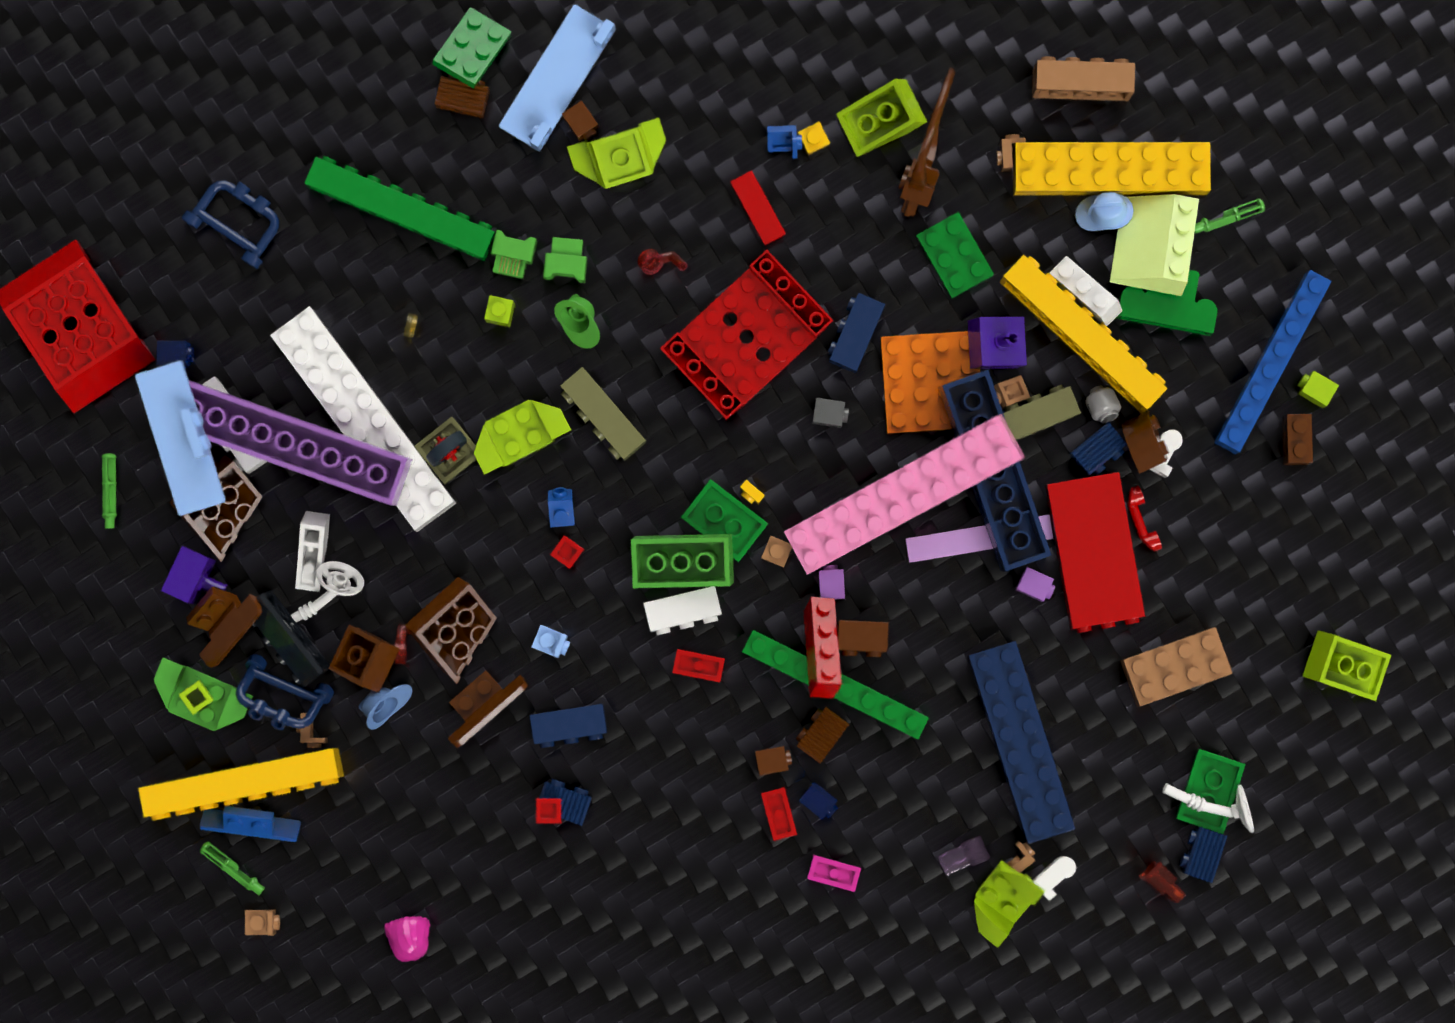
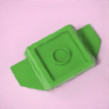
M162 658L154 681L164 705L170 713L212 731H217L245 717L247 708L238 702L236 698L237 688L191 667ZM200 679L214 700L193 715L179 694ZM246 693L249 699L253 698L252 695Z

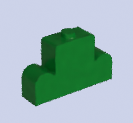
M1189 270L1187 284L1182 296L1146 289L1143 291L1141 288L1131 286L1126 287L1118 298L1123 311L1116 319L1211 336L1214 333L1217 307L1209 299L1195 302L1199 272Z

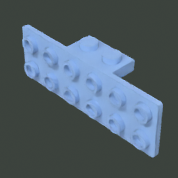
M173 362L136 374V381L178 515L182 516L224 503L226 499L210 451L211 444L208 436L205 435L202 426L203 418L197 410L183 362Z

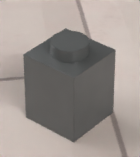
M816 398L812 424L841 428L842 422L847 423L849 409L845 408V402Z

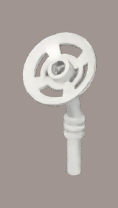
M329 561L322 563L316 571V578L328 591L313 603L310 601L308 605L304 604L303 608L299 607L297 612L291 614V617L295 622L302 619L307 620L308 617L311 618L313 616L312 614L316 615L318 610L337 595L351 596L358 594L364 586L362 575L352 566L342 562ZM322 575L327 578V585L324 583ZM350 578L355 580L356 587H351Z
M1169 784L1164 785L1163 793L1186 803L1187 807H1191L1193 810L1196 809L1197 812L1205 811L1230 818H1240L1250 833L1254 832L1249 805L1242 785H1238L1236 804L1231 805V808L1205 802L1204 798L1196 796L1194 793L1190 795Z

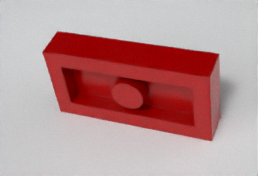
M677 649L672 673L720 682L725 658Z
M785 787L761 793L773 841L797 835Z

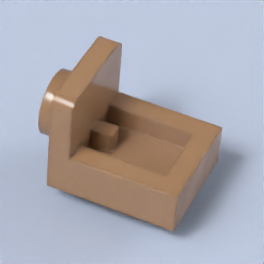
M1012 134L1006 135L1005 139H1001L1000 151H996L997 165H1001V172L1012 171V147H1014L1016 142H1026V138H1020V135Z
M301 713V718L297 719L304 718L306 713ZM314 721L306 728L296 729L297 733H300V743H307V748H321V743H328V738H313Z

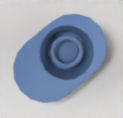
M403 684L392 690L382 687L379 693L371 691L359 704V709L367 717V727L373 730L382 726L389 717L408 702L412 695V687L408 684Z

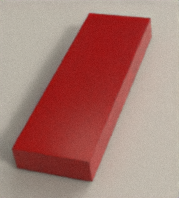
M752 170L730 181L764 246L786 235Z

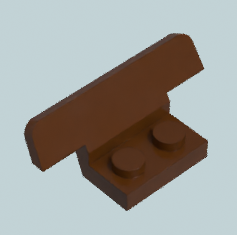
M211 587L186 617L188 625L209 631L211 641L199 654L208 667L218 666L261 615L262 607L256 596L249 594L241 604L236 594Z
M485 670L449 703L465 720V723L448 737L450 742L455 747H460L527 688V683L520 674L503 689L489 672Z

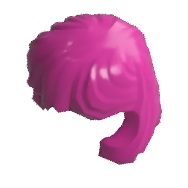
M404 917L385 923L386 936L392 952L398 960L402 962L416 961L427 952L430 921L426 917Z

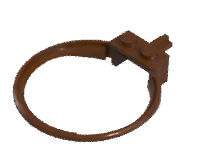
M953 68L948 70L918 159L914 158L911 166L906 165L899 188L903 189L900 198L905 199L901 212L905 213V216L908 217L909 215L915 216L918 204L928 207L940 173L939 170L931 167L937 148L941 114L955 76Z

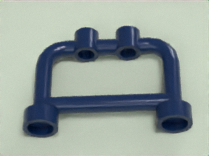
M219 180L214 182L206 190L192 212L186 210L181 219L195 229H198L201 223L205 222L245 249L246 252L241 259L253 268L258 269L263 262L259 259L278 231L279 219L277 214L269 208L271 203L260 195L255 199L249 195L251 189L243 183L238 182L237 185H234L229 181ZM218 191H228L235 198L269 219L270 225L257 245L204 211Z
M251 655L245 664L247 672L236 690L238 702L245 708L250 709L248 712L249 716L254 720H261L263 715L271 718V725L277 730H283L286 725L296 729L310 726L322 705L328 704L334 695L332 687L325 683H319L314 691L311 692L265 672L266 660L260 655ZM256 678L310 701L312 705L304 718L296 719L291 717L289 712L284 709L275 710L268 707L267 703L263 700L257 699L254 701L246 696V691L253 679Z

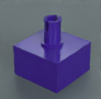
M978 317L968 320L970 369H1015L1027 365L1024 317Z
M182 546L161 591L186 603L196 605L202 590L208 592L211 587H217L226 591L228 585L209 577L216 560Z

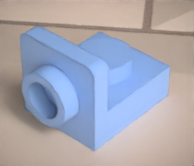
M540 625L532 648L559 658L561 654L565 656L570 642L567 641V635Z

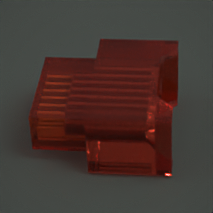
M1153 861L1139 875L1156 894H1164L1173 903H1178L1186 895L1174 883L1177 878L1161 862L1156 863Z

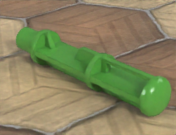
M1258 198L1224 211L1223 216L1211 221L1203 218L1201 222L1195 224L1194 233L1209 232L1264 212V202ZM1257 201L1256 205L1250 206L1242 210H1238L1239 207ZM1259 209V212L1240 217L1242 214Z
M112 453L102 455V516L105 519V529L115 528L114 519L117 516L116 455Z
M210 841L205 842L201 846V854L242 884L247 890H252L258 895L264 891L265 887L258 883L256 877L250 878L238 869L239 865L211 844Z

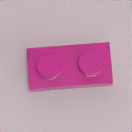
M813 855L807 879L855 892L861 868Z

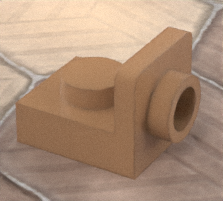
M1021 375L994 385L1002 409L1030 398Z
M1018 841L1015 845L1023 856L1020 858L1016 855L1006 864L1021 873L1035 861L1032 857L1035 852L1027 842L1022 845Z
M276 909L245 910V935L273 936L276 934V930L280 929V916L276 915Z

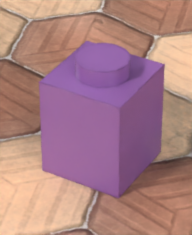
M838 565L823 566V570L818 571L820 597L833 598L835 600L845 599L843 569L838 570Z
M1026 567L1015 590L1040 602H1044L1045 598L1050 599L1055 586L1052 583L1054 579Z

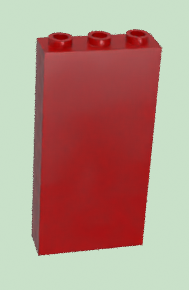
M1119 472L1047 484L1045 491L1070 630L1077 629V633L1092 631L1091 626L1101 624V629L1116 627L1115 622L1125 620V625L1139 623V618L1145 617Z

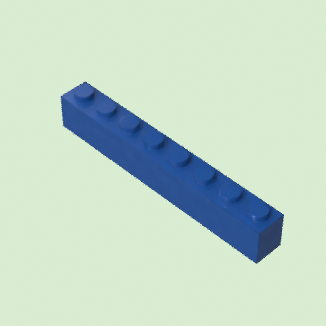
M1312 270L1305 273L1214 442L1215 444L1234 454L1241 451L1332 281Z

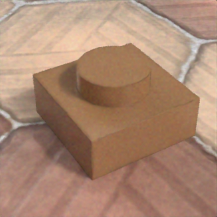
M770 536L761 559L784 568L792 546L790 543Z

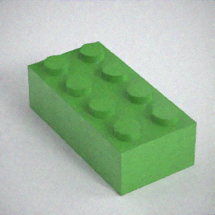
M732 534L635 536L631 539L633 588L731 586L734 583Z

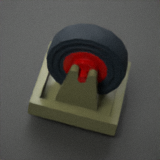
M453 416L414 446L444 485L477 460L474 455L476 445Z

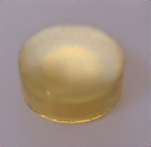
M408 314L404 337L412 338L414 336L418 319L416 314Z

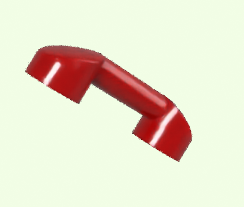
M1139 485L1131 487L1128 496V509L1139 538L1152 551L1161 550L1162 545L1157 532L1148 533L1138 507L1145 503L1143 493Z

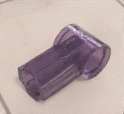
M981 835L961 843V846L937 856L946 876L969 865L972 867L990 859Z

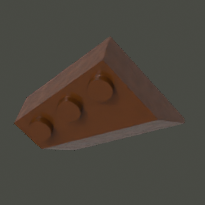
M226 455L215 463L226 501L181 516L195 535L221 562L231 542L234 543L238 531L244 522L248 521L262 498V495L236 463ZM173 499L169 503L177 512V508Z
M457 577L404 626L428 656L457 684L461 678L459 675L466 664L469 665L473 658V652L478 644H482L497 618L472 586Z

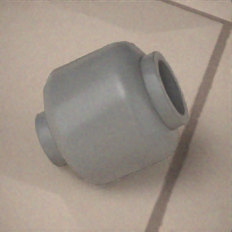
M1094 387L1090 390V394L1085 401L1093 420L1100 421L1101 423L1115 420L1121 409V404L1115 391L1109 387Z

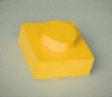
M820 122L798 132V135H802V144L808 155L830 145Z
M747 480L740 486V489L743 491L741 496L751 504L754 501L759 504L765 497L762 492Z

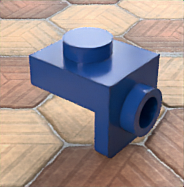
M796 125L767 127L768 152L792 151L793 158H798L797 150L802 149V135H797Z
M558 487L549 490L548 509L550 527L574 526L572 489Z

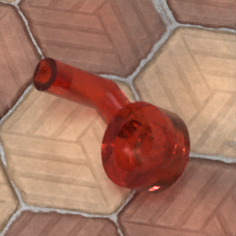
M647 249L638 258L639 268L648 275L657 273L662 268L663 263L669 261L681 271L687 268V263L675 251L659 254L655 249Z
M399 624L397 626L395 644H392L400 648L395 658L396 664H406L407 661L406 633L410 632L404 626L406 624Z

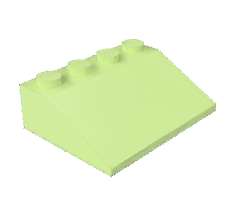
M1177 194L1127 197L1132 203L1134 212L1129 223L1117 230L1110 282L1182 296L1188 280L1199 199Z

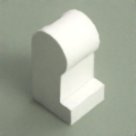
M1168 430L1160 436L1161 441H1165L1170 453L1167 454L1168 459L1166 462L1150 469L1164 478L1168 477L1172 470V467L1167 465L1173 452L1183 442L1181 434L1176 430Z
M1060 856L1032 881L1045 890L1043 896L1050 901L1056 895L1052 889L1064 878L1073 876L1076 871V864L1070 857Z

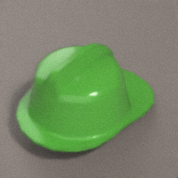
M578 294L572 295L569 300L558 302L554 308L555 316L569 339L577 346L585 349L596 346L600 340V332L594 321L595 311L593 305Z

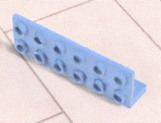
M573 5L499 124L500 128L540 152L561 119L562 113L569 106L616 30L615 24L608 19L603 22L579 6Z

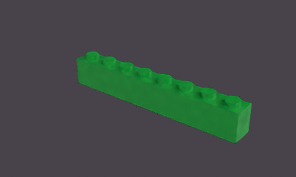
M323 156V159L315 157L304 183L308 188L480 260H486L495 237V231H492L493 227L482 221H479L478 224L469 221V216L457 212L456 215L447 212L448 208L435 202L434 206L425 203L426 199L415 193H412V196L403 193L404 189L396 185L390 184L389 187L380 184L381 180L372 175H368L365 178L358 175L359 170L347 165L345 168L336 165L337 161L329 157Z
M754 630L752 631L742 653L809 685L806 656ZM841 674V686L834 697L835 699L915 739H919L929 717Z

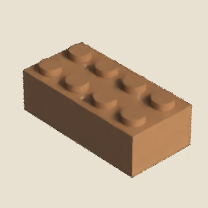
M1051 56L1041 57V60H1037L1033 68L1032 98L1129 101L1134 93L1135 63H1129L1128 59H1115L1114 62H1104L1103 58H1091L1089 62L1080 61V58L1068 57L1065 58V61H1057L1055 57Z
M1216 627L1120 660L1136 706H1143L1233 674Z

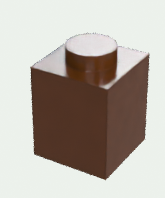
M582 100L562 113L564 121L579 142L583 139L588 141L597 134L596 130L599 129L598 123Z
M784 746L755 751L760 776L787 771L788 765L792 764L790 750L785 751Z

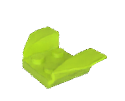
M659 118L640 123L638 127L591 142L583 141L567 146L574 170L597 182L605 189L651 175L666 141Z
M527 400L485 422L474 455L485 475L501 466H508L553 443L555 438L571 431V428L561 409L533 400Z
M1001 860L976 892L974 906L979 932L998 948L1009 935L1015 922L1031 903L1035 905L1045 893V890L1039 887L1027 875L1019 873Z

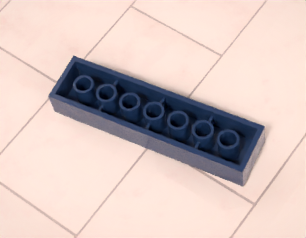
M989 370L938 387L955 439L1000 414L1004 417ZM1020 461L972 486L1001 571H1008L1051 556Z
M1016 641L967 656L1025 841L1029 844L1074 830L1075 826Z

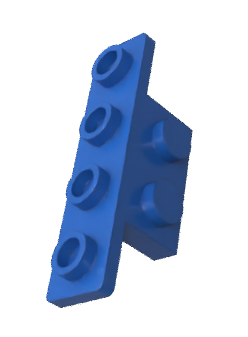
M225 806L224 810H204L200 822L201 830L290 842L297 841L301 827V821L274 817V812Z

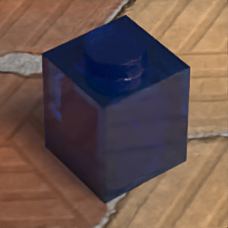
M157 341V365L159 367L182 361L184 368H190V362L194 361V348L190 347L189 342Z
M815 782L812 783L799 800L821 819L825 816L830 818L838 808L835 805L838 800Z

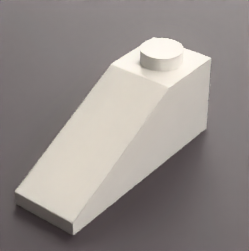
M306 511L300 523L295 589L320 592L321 584L316 578V571L325 561L330 514Z

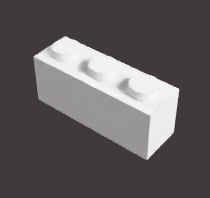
M1066 256L1050 272L1058 281L1056 285L1062 291L1068 290L1076 298L1075 302L1079 306H1085L1094 315L1093 318L1099 323L1108 326L1123 311L1119 300L1069 257Z
M715 586L644 603L650 632L656 631V635L671 632L670 627L680 626V630L694 627V622L703 620L704 624L718 621L717 616L722 615Z

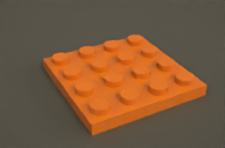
M968 331L881 337L887 434L952 430L938 387L980 373V369H970Z

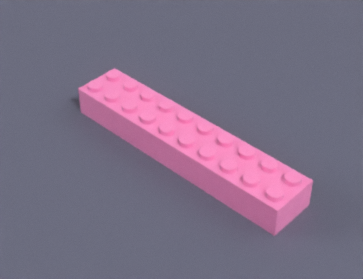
M1000 414L784 531L806 574H809L1025 458L1004 417Z

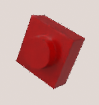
M564 535L550 555L571 569L584 549Z
M536 798V823H561V798Z

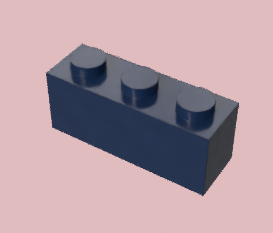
M858 293L856 298L851 297L846 309L850 314L847 321L841 320L837 333L841 335L837 343L832 341L827 355L831 356L830 363L853 373L857 372L885 307L884 303Z
M603 704L530 715L534 744L540 743V748L555 746L554 741L564 740V744L579 742L578 737L588 736L589 741L603 739V733H608Z

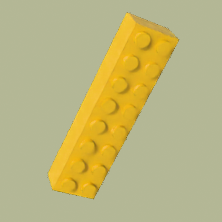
M1016 142L1013 147V195H1099L1107 191L1122 195H1207L1211 191L1210 142Z
M1023 255L1003 276L1000 283L1138 412L1142 414L1147 411L1167 390V387L1164 386L1165 380L1157 373L1151 374L1146 369L1148 365L1138 356L1134 358L1128 352L1130 348L1122 340L1116 341L1110 335L1112 332L1106 325L1095 322L1092 319L1094 316L1092 312L1085 306L1080 308L1074 302L1076 298L1068 290L1062 291L1056 285L1058 281L1051 274L1047 273L1045 275L1039 270L1040 265L1031 256L1027 258Z
M332 748L138 789L144 817L151 816L153 821L171 817L170 812L173 811L178 816L195 812L194 807L200 806V811L219 807L218 802L224 801V806L242 803V797L248 796L249 801L266 798V792L272 791L273 796L290 793V788L295 786L297 791L315 788V782H321V786L339 783L338 778L344 777L339 748Z

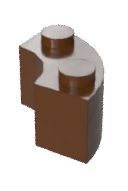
M1149 411L1122 423L1127 446L1139 473L1166 462L1168 459L1167 454L1170 453L1165 441L1160 439L1158 429L1161 427L1155 415L1151 416Z

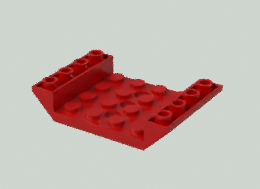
M77 239L0 289V305L55 391L73 413L78 412L155 361L154 356L144 341L138 337L90 264L89 257ZM89 304H95L98 308L97 314L93 317H88L85 313V309ZM69 317H75L77 320V326L73 330L65 328V321ZM55 331L57 335L56 341L52 344H47L44 340L46 332Z
M766 250L749 265V269L660 349L727 420L803 352L833 322V319L778 260ZM727 313H733L737 317V322L733 326H727L723 322V317ZM746 330L751 331L754 336L753 341L748 344L741 342L739 338L740 334ZM760 348L769 350L770 358L767 361L757 359L756 352Z

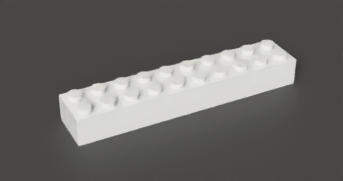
M310 306L270 335L344 435L413 459L396 506L415 531H420L456 504L441 481Z

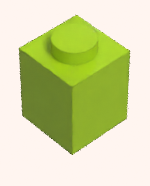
M489 295L485 321L510 327L515 307L514 301Z
M1312 371L1309 375L1305 373L1298 384L1301 389L1298 394L1319 407L1325 408L1328 406L1339 385L1316 371Z
M200 679L179 694L193 715L214 700Z

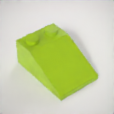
M894 79L836 114L857 157L902 137L927 123L906 79Z
M1318 630L1303 677L1376 701L1391 655Z

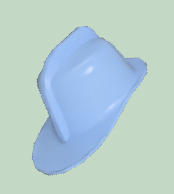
M1107 191L1084 199L1077 207L1075 216L1080 227L1087 231L1110 230L1127 225L1132 219L1134 210L1132 203L1127 197Z

